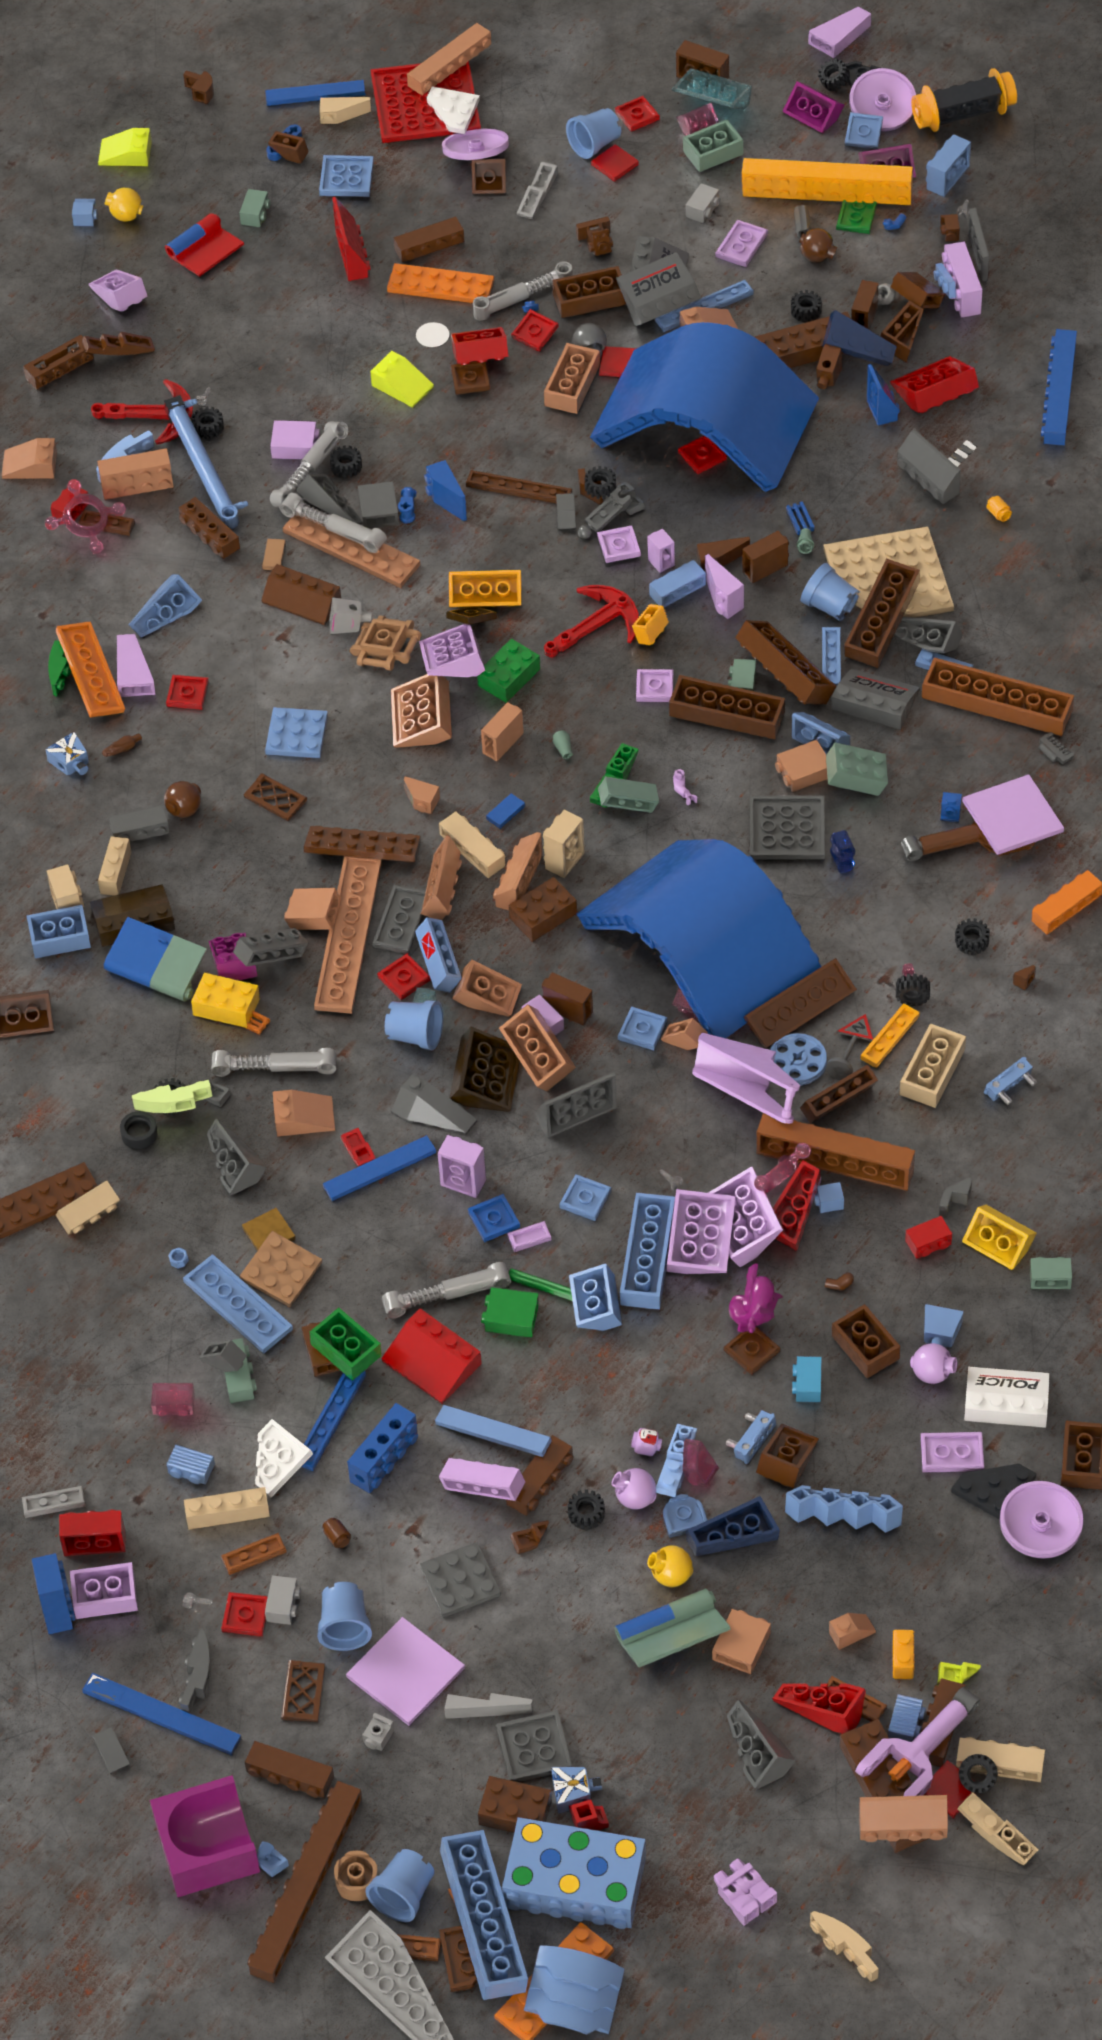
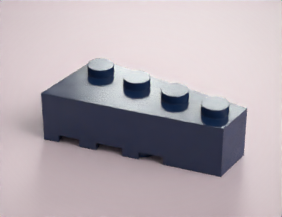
M759 1496L688 1529L686 1540L694 1555L701 1556L778 1540L780 1529L763 1499Z

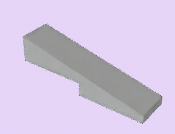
M541 162L531 186H528L519 206L518 216L529 219L534 218L558 175L556 165Z
M495 1693L490 1694L489 1700L448 1694L444 1709L445 1719L532 1714L533 1701L532 1699Z

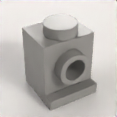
M374 1713L371 1722L362 1735L365 1745L371 1749L382 1751L394 1732L393 1721Z

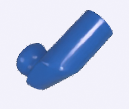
M901 213L895 221H892L890 218L883 221L884 228L888 231L899 229L906 220V216Z

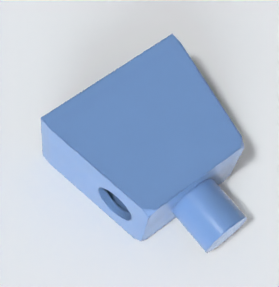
M926 1304L924 1342L952 1347L963 1322V1311Z

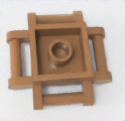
M380 615L377 619H373L371 623H363L361 632L349 652L354 656H358V666H376L392 671L395 660H399L404 664L409 662L410 654L422 634L417 630H413V620L401 621L388 619L386 616ZM410 638L404 652H400L406 639Z

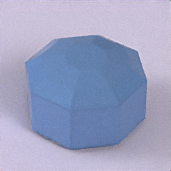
M182 1248L172 1249L168 1255L171 1266L175 1268L185 1267L189 1261L186 1250Z

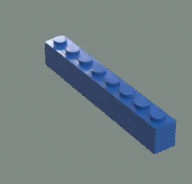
M1056 329V334L1051 339V346L1054 349H1050V359H1053V361H1049L1048 372H1051V374L1047 375V385H1050V387H1046L1045 397L1048 400L1044 401V410H1047V413H1043L1042 423H1045V426L1041 428L1044 444L1065 445L1077 331Z

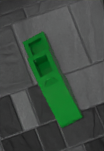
M57 640L54 641L48 662L53 696L56 697L59 691L63 690L65 680L71 674V669L61 643Z
M623 743L620 745L607 765L605 775L590 796L591 803L601 806L598 787L605 777L624 780L628 778L637 757L638 748Z

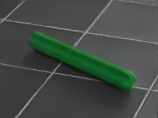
M513 1268L508 1272L511 1280L573 1301L570 1287Z

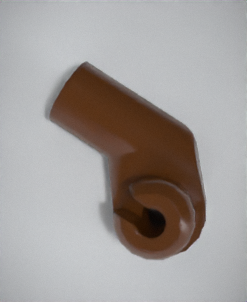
M847 1272L837 1280L826 1278L825 1288L843 1291L852 1285L854 1276L852 1273Z

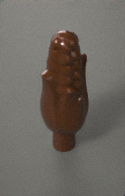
M139 733L134 736H123L102 751V755L108 757L128 751L135 746L136 742L142 740V737Z

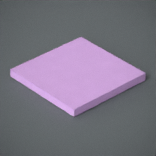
M1029 774L965 796L962 800L997 855L1064 832L1063 825Z
M402 1617L346 1674V1677L410 1726L465 1669V1665Z

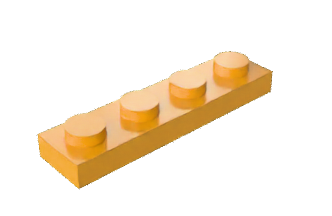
M903 1003L863 1051L860 1059L877 1068L919 1018L920 1012Z

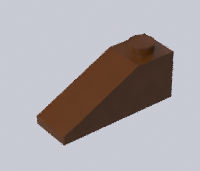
M750 536L697 544L699 566L705 571V556L707 554L722 566L742 556V549L750 545Z

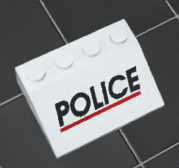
M968 1367L964 1421L1046 1428L1049 1373Z

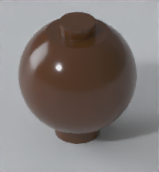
M821 228L808 230L806 234H802L799 240L803 256L815 263L823 262L825 258L832 260L838 248L833 245V238L830 233Z
M178 781L171 784L164 795V804L167 811L178 818L192 816L200 807L201 789L197 784L187 781Z

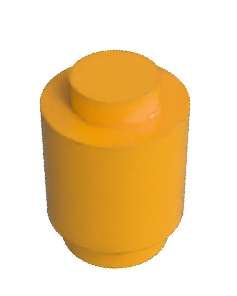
M1000 496L991 497L988 500L986 508L997 520L1005 522L1011 517L1012 511L1010 506Z

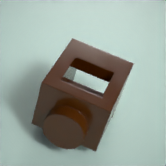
M958 214L940 216L941 234L945 235L946 242L959 241L960 227Z

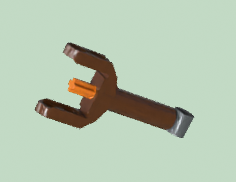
M975 820L972 825L921 836L919 840L915 836H908L901 841L902 848L909 861H915L922 855L979 842L988 851L995 853ZM1036 842L1010 850L999 855L1002 856L1030 849L1035 845Z

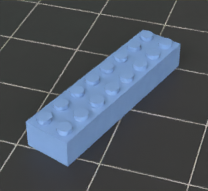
M484 1830L442 1837L440 1854L483 2000L525 1993L528 1982L527 1973Z

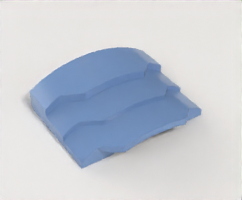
M540 1946L524 2011L538 2014L544 2023L565 2027L586 2035L593 2031L609 2034L624 1968L585 1952L555 1946Z

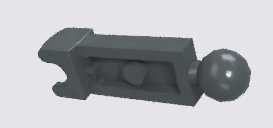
M617 487L600 506L585 518L587 525H582L578 529L580 538H589L592 530L600 532L621 511H624L631 505V496L627 495L624 498H620L622 496L621 487Z

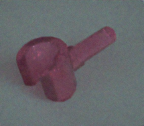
M912 963L903 965L902 974L907 977V974H914Z

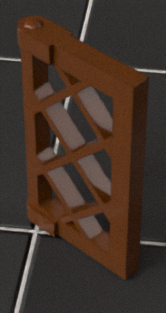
M263 773L258 776L256 781L243 794L244 798L287 821L307 801L306 796ZM264 781H266V782H268L269 784H271V785H267V786H262V787H261V784H262ZM275 788H279L286 793L276 795ZM273 789L274 795L263 797V790ZM260 791L261 797L258 798L253 793ZM290 796H293L298 800L296 802L291 803ZM288 797L289 803L278 805V798ZM275 799L276 805L273 806L266 801ZM290 807L287 813L280 810L282 808Z
M288 1661L281 1713L282 1720L318 1722L325 1663ZM293 1669H300L302 1671L297 1677H292ZM310 1671H318L316 1680L310 1676ZM306 1675L312 1683L303 1689L297 1681ZM295 1684L300 1691L291 1697V1685ZM315 1685V1698L312 1699L306 1691ZM304 1694L309 1702L300 1708L294 1700ZM290 1703L298 1709L296 1712H288ZM313 1704V1714H306L303 1710Z

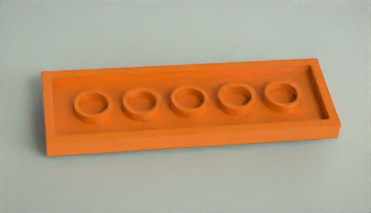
M394 263L387 285V292L473 303L476 297L490 296L494 276Z
M91 621L57 626L55 631L89 717L124 713L125 706Z
M582 1922L558 1946L592 1954L606 1960L614 1952V1948ZM532 1975L528 1978L526 1992L512 1995L494 2015L498 2022L521 2040H533L547 2025L538 2014L524 2011Z

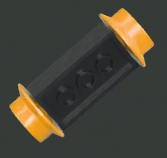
M992 68L989 71V77H984L978 81H969L962 85L937 89L932 92L929 86H923L921 94L912 96V112L915 122L920 129L930 127L933 132H937L939 125L998 111L1001 115L1005 114L1007 106L1017 103V90L1010 72L999 74L995 68Z

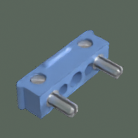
M1026 1057L1019 1059L986 1084L984 1094L988 1095L993 1101L1000 1097L1009 1105L1012 1099L1006 1094L1008 1090L1024 1078L1031 1086H1034L1037 1081L1030 1075L1033 1067L1028 1063Z
M761 1410L758 1416L751 1413L745 1415V1419L753 1423L739 1442L731 1439L726 1441L727 1446L734 1448L737 1459L744 1461L745 1464L751 1461L777 1425L774 1413L769 1414Z

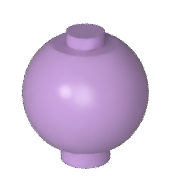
M929 1343L921 1346L915 1352L914 1356L911 1357L910 1366L921 1381L936 1384L944 1381L950 1373L956 1372L957 1358L951 1357L949 1351L942 1345Z
M632 1468L623 1473L619 1471L613 1477L612 1486L615 1487L618 1500L625 1507L642 1509L655 1501L657 1496L656 1483L647 1471L640 1468Z

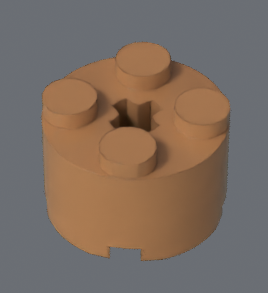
M350 1851L336 1862L334 1876L340 1896L350 1901L368 1899L366 1888L378 1876L376 1862L366 1852Z

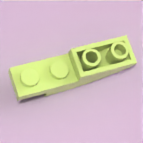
M209 1080L189 1086L179 1087L172 1091L169 1085L159 1086L155 1089L132 1095L135 1110L151 1113H173L196 1108L195 1102L212 1097Z

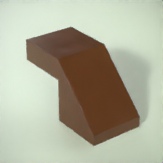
M585 468L578 469L580 494L601 505L603 503L602 497L600 499H596V496L592 498L591 494L588 495L587 491H585ZM601 481L594 482L595 484L602 485Z

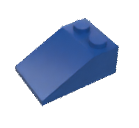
M869 364L867 372V403L877 425L898 421L900 407L894 401L893 391L889 390L887 383L872 364Z
M446 460L426 466L424 478L427 486H425L427 495L431 496L436 504L463 521L467 520L465 495Z

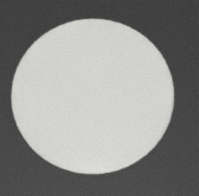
M427 323L417 330L416 338L424 346L437 347L448 340L449 330L440 323Z

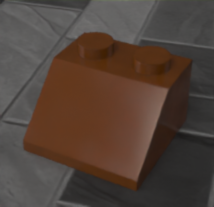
M506 159L472 160V194L506 193Z

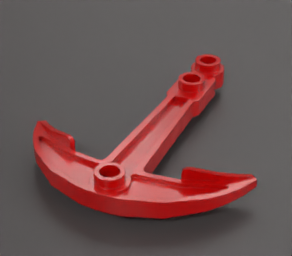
M166 379L163 381L164 385L171 392L172 397L181 395L183 401L191 399L182 386ZM95 403L91 406L92 416L96 419H101L104 416L105 418L112 419L128 417L169 420L165 412V405H126L124 403H106L103 405L102 403ZM193 406L185 408L190 419L193 415ZM169 423L164 432L155 440L156 445L169 442L179 436L173 423L172 426Z
M588 585L577 588V593L589 596L597 601H601L602 598L608 604L572 629L562 632L553 641H548L544 645V653L547 657L551 658L557 656L559 652L565 651L577 643L579 639L619 615L625 620L628 632L627 643H631L636 637L632 625L639 618V612L634 601L626 593L611 586Z

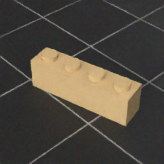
M454 812L439 823L440 835L443 838L446 835L450 836L461 854L487 878H490L505 867L504 852L499 848L497 849L489 838H485L477 827L469 824L464 816Z
M265 1487L184 1500L188 1530L270 1517Z
M972 1737L960 1738L956 1762L957 1768H960L962 1762L968 1756L982 1754L994 1761L998 1776L1041 1782L1045 1755L1044 1749L1036 1746L1022 1747L1015 1743L1001 1744L993 1740L980 1741ZM975 1765L970 1770L972 1773L987 1775V1771L982 1765Z

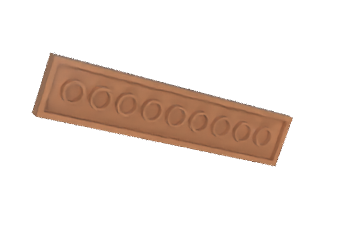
M344 856L337 889L342 900L333 927L329 929L314 1010L350 1014L353 1012L382 859Z

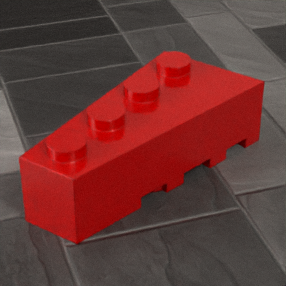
M804 1160L798 1166L773 1207L783 1229L775 1239L795 1251L798 1250L821 1178L820 1169Z

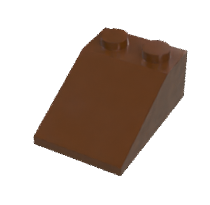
M781 1424L761 1453L756 1473L765 1478L780 1482L784 1486L794 1488L801 1478L819 1438Z

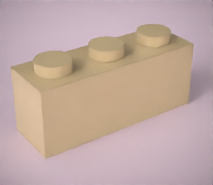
M111 836L98 878L100 894L119 895L131 855L128 838Z
M105 1181L58 1210L56 1217L68 1235L72 1232L77 1234L85 1228L84 1225L88 1222L93 1224L101 1218L100 1215L104 1212L109 1214L117 1209L120 1199L108 1181Z

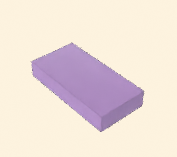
M545 1221L507 1233L514 1252L551 1241V1235Z

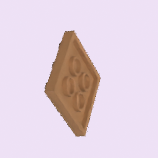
M272 1231L243 1270L240 1279L290 1308L322 1264V1259Z

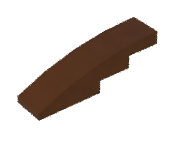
M120 332L118 336L102 334L100 338L84 336L82 339L86 353L133 355L154 352L155 350L151 337Z

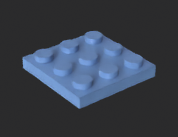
M323 155L319 195L370 197L374 163L373 156Z
M273 707L265 749L266 755L320 758L328 712Z

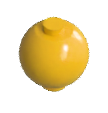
M119 188L114 193L108 192L105 200V205L109 206L112 216L124 222L134 220L138 214L141 215L144 205H141L142 200L139 194L131 188Z
M674 1545L665 1546L656 1553H651L648 1558L647 1565L651 1569L654 1578L666 1587H677L684 1584L693 1573L691 1557L681 1547Z

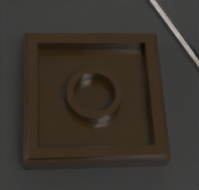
M466 607L447 611L446 618L470 625L497 619V613L480 607Z

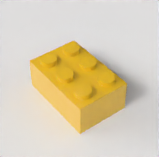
M204 973L191 1001L193 1015L247 1028L252 1012L255 1011L260 1000L259 988L255 984Z

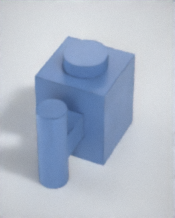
M75 199L72 209L74 226H94V221L98 218V211L94 208L96 199Z

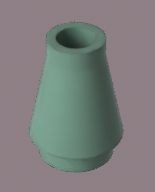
M808 528L801 530L796 545L797 549L803 554L810 553L814 548L811 530Z
M564 730L556 732L553 735L552 742L562 755V758L568 759L572 757L570 735Z

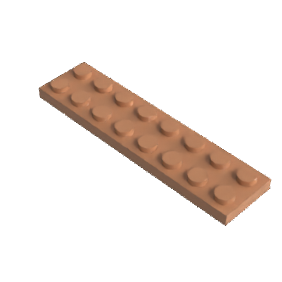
M298 515L292 517L283 527V533L399 588L406 583L420 566V560L385 543L376 553H371L362 544L327 530L325 526Z

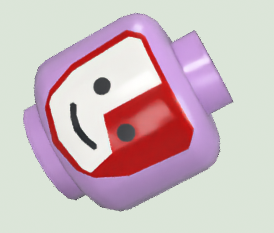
M640 1428L637 1432L634 1431L631 1447L634 1448V1452L637 1454L653 1456L656 1451H660L662 1439L658 1438L657 1431Z

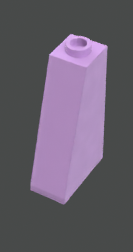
M856 7L809 31L808 44L835 58L871 26V13Z
M135 634L117 635V687L121 697L155 695L154 680Z

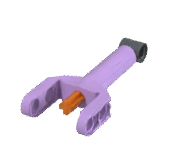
M965 1687L960 1688L953 1697V1700L912 1742L898 1738L882 1739L858 1764L855 1772L861 1777L869 1776L891 1753L898 1763L889 1771L888 1775L891 1776L893 1781L896 1780L898 1782L909 1770L918 1779L904 1792V1796H923L931 1787L933 1779L929 1755L957 1727L967 1714L970 1715L976 1710L981 1700Z

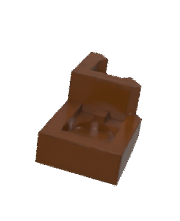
M548 1520L533 1523L530 1529L511 1533L510 1538L517 1554L538 1547L548 1527Z

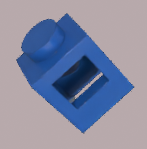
M943 792L940 820L959 822L962 794Z

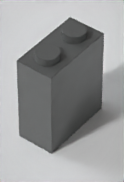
M393 481L358 486L364 527L376 528L399 525Z

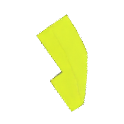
M940 1662L938 1665L937 1684L940 1683L941 1678L963 1684L980 1670L981 1665L963 1662L962 1665Z

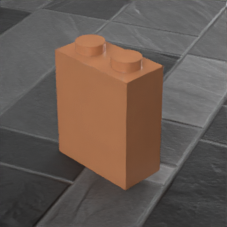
M507 702L481 730L483 754L497 762L524 733L522 710L518 706Z
M817 740L777 754L776 770L782 774L785 785L789 786L792 792L827 779L826 754Z
M335 888L294 889L284 919L290 929H332L342 899Z
M732 1609L726 1621L731 1630L719 1635L712 1650V1658L714 1661L752 1674L771 1634V1623H768L763 1618L750 1616L745 1611Z

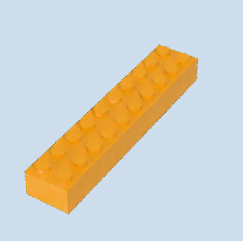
M744 158L743 197L839 202L846 200V202L857 201L858 203H862V201L873 203L874 201L877 204L911 205L913 167Z

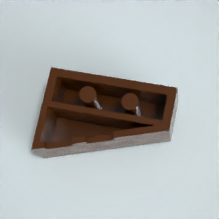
M910 300L880 335L883 339L897 346L894 355L906 363L924 310Z

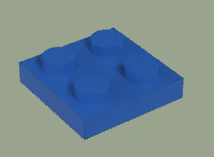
M504 1194L468 1208V1214L484 1243L520 1228V1223Z

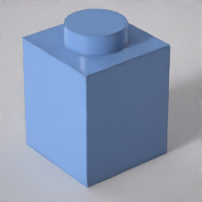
M840 1182L817 1187L814 1203L815 1206H819L820 1213L844 1209V1196Z

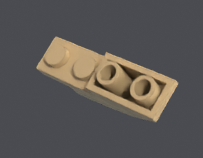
M974 1793L958 1807V1810L973 1824L971 1827L1016 1862L1025 1865L1039 1850L1008 1820L1004 1822Z
M816 1911L810 1913V1927L816 1934L819 1933L823 1937V1942L829 1950L833 1949L837 1955L843 1951L849 1961H854L858 1966L857 1969L861 1976L867 1977L870 1982L878 1978L879 1968L870 1959L872 1947L864 1938L849 1926L833 1917Z

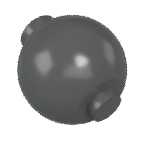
M592 323L579 326L572 338V344L599 350L600 357L607 343L606 334L603 329Z

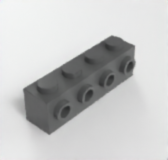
M292 928L240 937L233 953L247 967L302 957L308 941L301 935L300 931Z

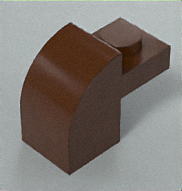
M186 70L183 74L185 87L192 89L193 100L208 104L214 95L212 76L206 71L199 75Z

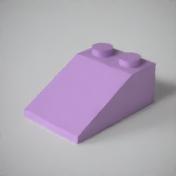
M117 269L89 283L90 288L111 308L118 311L127 310L128 306L140 303L142 299L147 297L143 281L140 277Z
M707 554L705 556V573L716 611L729 619L744 608V584Z

